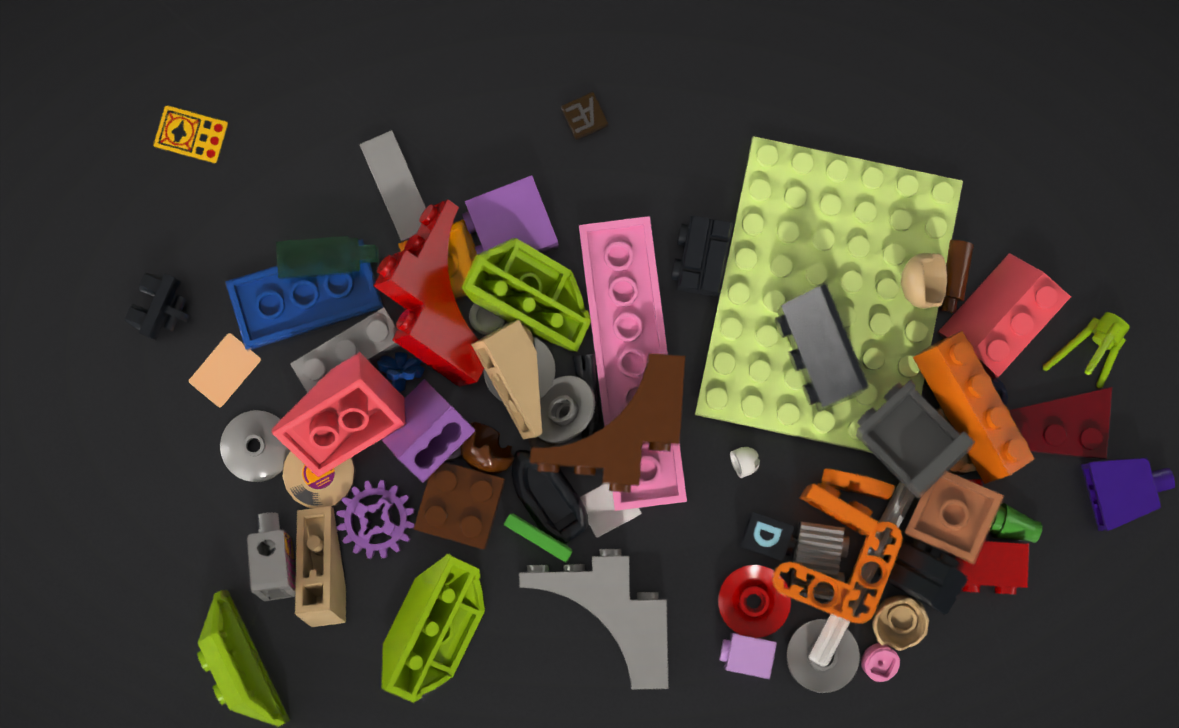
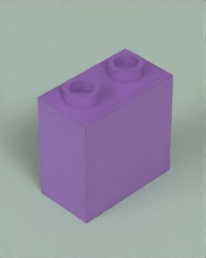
M532 175L465 201L468 212L462 214L469 234L477 232L481 245L475 247L477 254L512 238L521 240L542 254L559 248L557 237Z
M425 379L404 398L405 425L381 439L394 455L422 482L476 431Z

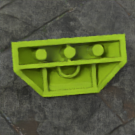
M512 238L477 254L461 287L473 303L509 323L520 320L521 324L525 325L533 336L573 352H578L591 323L588 310H585L583 298L573 272L517 238Z
M447 554L414 579L383 643V690L416 702L422 698V695L436 689L454 676L485 612L483 592L479 580L481 578L480 570L477 567Z
M221 590L215 593L198 640L201 651L197 652V656L203 669L206 672L211 670L217 683L213 685V690L221 705L227 704L231 711L278 727L290 721L289 716L229 591Z

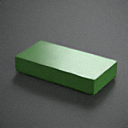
M513 513L509 514L503 524L564 562L568 561L573 552L570 547Z

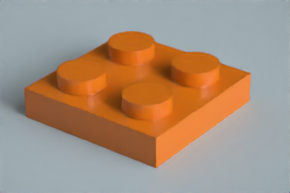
M824 482L805 487L799 499L860 535L872 534L878 521L871 518L872 510L856 501L847 504L839 499L840 491Z

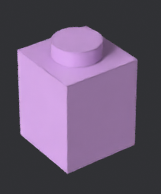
M731 633L729 640L723 639L719 661L725 662V670L770 679L777 643L771 640Z

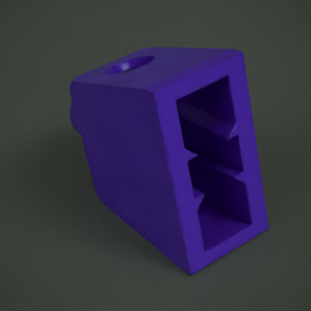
M1148 458L1096 461L1081 464L1098 531L1112 530L1161 508L1158 492L1175 488V480L1171 469L1168 467L1152 471Z

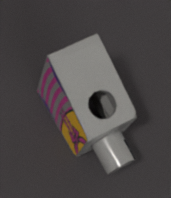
M278 513L259 514L256 516L258 533L247 536L251 591L263 601L295 597L296 564L292 538L285 530H280ZM275 548V551L271 555L267 556L268 552L271 549Z

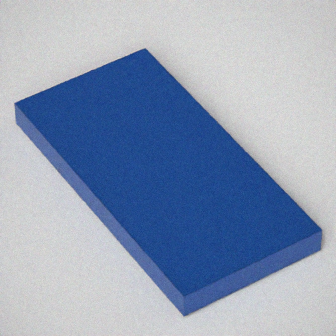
M363 239L225 281L247 351L384 308L379 290L374 287L376 279Z

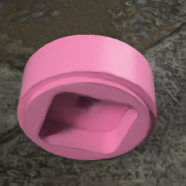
M876 643L868 647L863 653L861 666L872 680L884 682L895 676L900 666V659L890 646Z

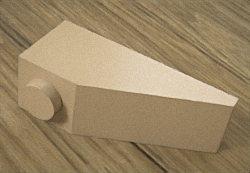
M516 320L503 325L471 345L522 438L528 439L542 434L537 351L533 346L534 339L530 330L525 325H522L520 320Z
M332 506L297 510L295 615L311 627L346 623V584L334 508Z

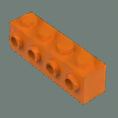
M963 331L936 342L913 357L951 426L960 435L965 432L974 441L971 450L967 454L984 484L1010 476L1035 459L1028 448L1027 441L1020 434L1010 416L1008 408L1002 402L992 384L990 376L985 372L974 352L972 344L967 340Z

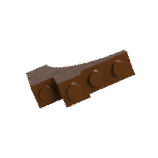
M649 353L645 372L638 390L625 409L611 423L591 436L574 443L557 447L531 448L530 464H537V471L551 473H559V466L574 467V474L595 475L596 469H603L602 484H609V491L631 493V486L640 485L642 443L649 444V450L662 452H670L671 445H679L685 356Z

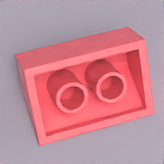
M1009 253L937 333L945 339L963 331L967 340L972 344L974 352L985 372L995 379L1005 371L1071 296L1043 271Z

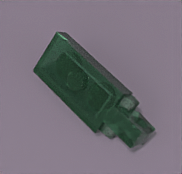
M348 236L276 242L279 279L352 274V272L360 271V263L379 262L378 247L376 245L359 246L358 238H349Z

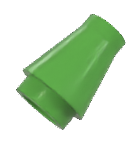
M1003 503L1000 505L989 533L992 534L993 538L1024 540L1036 543L1042 533V523Z

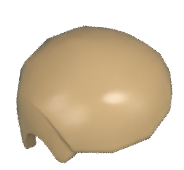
M918 254L912 257L905 265L901 275V287L905 298L913 306L931 308L942 305L947 287V267L941 254Z
M898 594L885 598L876 608L872 621L873 630L881 645H887L902 651L919 644L927 635L929 617L921 602L913 597Z

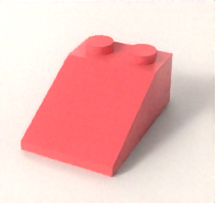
M359 352L331 369L272 428V434L317 477H320L404 426V397Z

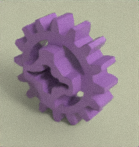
M368 480L365 481L364 491H361L356 486L351 488L355 496L353 499L346 497L341 499L347 505L346 511L340 510L336 513V515L344 518V523L338 525L337 530L347 531L348 535L342 541L344 544L351 543L352 541L356 544L353 549L355 554H358L364 548L369 559L373 558L375 550H379L382 558H387L388 548L391 547L392 550L398 553L401 551L398 544L400 539L407 542L411 540L405 531L407 528H414L415 523L408 521V516L416 513L413 508L405 507L404 504L408 502L410 497L404 495L399 498L397 494L400 487L394 485L388 491L386 490V481L380 480L378 487L374 488L371 481ZM372 495H383L377 504L367 506L361 502L366 497ZM394 504L400 513V525L393 522L391 510ZM382 510L381 519L385 521L384 525L375 526L373 529H370L372 521L368 518L369 513H378ZM353 513L359 517L361 524L358 535L353 526ZM385 533L392 537L381 544L370 543L378 534Z

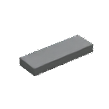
M391 130L359 145L400 240L404 242L417 233L422 224L419 222V218L426 207Z

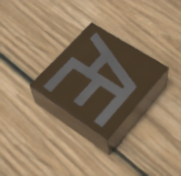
M594 92L561 106V110L575 140L608 126V122Z

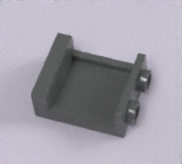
M910 380L904 386L897 383L884 396L887 402L876 411L873 407L870 408L857 421L860 427L857 430L856 437L919 499L971 450L974 441L965 432L960 435L915 390L916 385Z

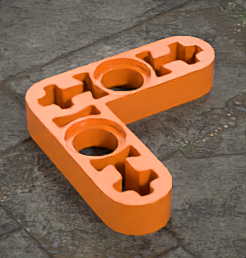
M884 521L877 523L872 534L867 535L848 584L800 564L786 562L775 568L772 574L773 586L785 596L846 621L858 624L867 622L876 611L902 543V533L898 526L892 522ZM886 528L890 530L889 536L894 539L893 544H886L881 555L889 556L887 562L880 557L867 555L869 548L874 552L877 551L880 540L875 538L876 532H883ZM870 561L875 562L881 568V577L875 583L866 582L861 575L863 565ZM792 568L795 570L794 577L802 581H806L807 574L813 576V579L807 586L806 597L799 595L803 589L800 586L790 585L788 589H785L783 587L784 581L779 578L780 573H787ZM819 582H827L833 588V598L828 603H819L814 598L813 590ZM857 582L863 588L875 589L873 597L869 593L865 594L863 605L867 607V612L859 613L857 617H854L852 615L853 609L848 606L850 600L856 601L859 598L861 590H854L855 583Z

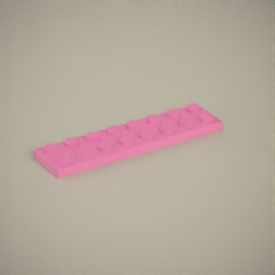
M650 216L579 225L604 427L611 423L632 400L642 381L648 354L668 355ZM642 443L640 485L631 486V493L613 492L615 511L687 502L680 443L678 446L671 445L670 452L649 450V444Z

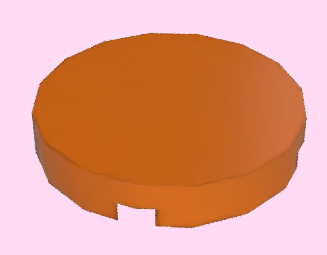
M823 469L822 482L839 490L860 493L868 497L889 500L892 498L895 486L892 484L843 471Z

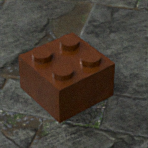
M443 462L428 478L413 530L486 550L506 480Z

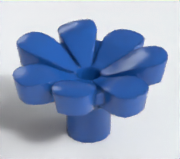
M396 352L395 359L390 356H382L377 361L378 370L387 374V379L392 380L391 384L398 391L405 390L406 380L422 377L425 370L424 367L420 366V359L410 358L407 360V354L404 352Z

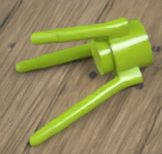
M1105 312L1100 320L1093 317L1088 326L1043 365L1042 369L1048 371L1091 333H1094L1092 339L1099 347L1086 367L1085 374L1090 375L1106 350H1110L1096 384L1097 388L1101 389L1105 384L1120 348L1126 341L1124 336L1130 327L1122 318L1110 312Z

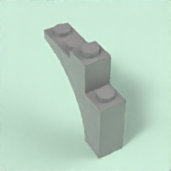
M599 549V556L592 557V571H585V564H563V572H549V565H527V572L519 573V588H536L563 595L588 609L608 628L626 660L631 679V689H668L667 600L659 599L658 592H637V599H630L629 556H621V549Z

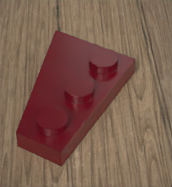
M1112 387L1009 410L1011 418L1020 434L1027 441L1031 452L1107 459Z

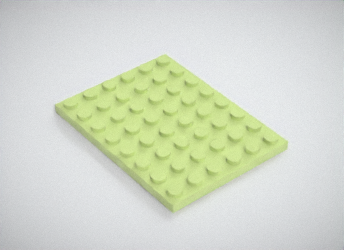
M753 136L695 415L872 453L856 437L857 430L860 427L857 421L870 408L873 407L876 411L887 402L884 396L897 383L904 386L911 380L916 385L915 390L922 395L925 378L913 357L931 346L939 306L931 308L913 306L904 296L901 287V275L908 261L918 254H941L944 257L945 263H947L949 243L952 240L963 181ZM826 283L869 387L858 397L818 412L816 405L810 406L804 395L802 385L807 383L802 371L796 372L791 363L789 351L793 349L788 337H781L775 323V318L779 316L777 311L781 305Z

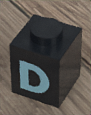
M751 512L739 547L778 561H783L785 555L791 557L798 536L792 534L795 526Z

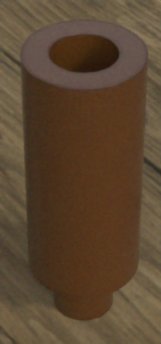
M950 240L946 263L947 287L941 310L943 312L956 313L957 303L964 301L974 244L970 242Z

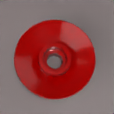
M762 565L743 566L733 571L724 580L720 588L718 607L721 617L726 625L739 635L753 638L766 637L780 629L788 618L791 609V598L775 589L772 583L774 570ZM779 575V578L784 581L783 587L788 589L785 580ZM751 594H756L760 598V604L756 608H750L747 604V598Z

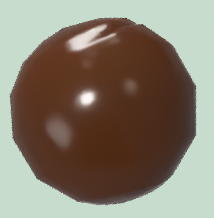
M470 423L476 431L460 446L461 455L465 462L476 471L492 475L499 474L508 469L514 460V456L511 454L512 446L508 445L506 448H501L499 445L500 434L497 430L482 423Z

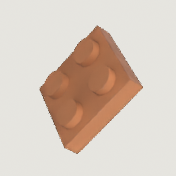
M947 472L921 496L905 534L974 564L1004 496Z

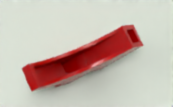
M447 199L435 205L431 204L423 211L419 218V222L422 224L417 233L407 241L404 251L394 255H387L381 261L377 269L379 276L374 287L406 309L396 322L398 330L392 341L458 387L478 382L484 367L471 345L479 339L463 318L451 288L448 270V243L452 224L459 207Z

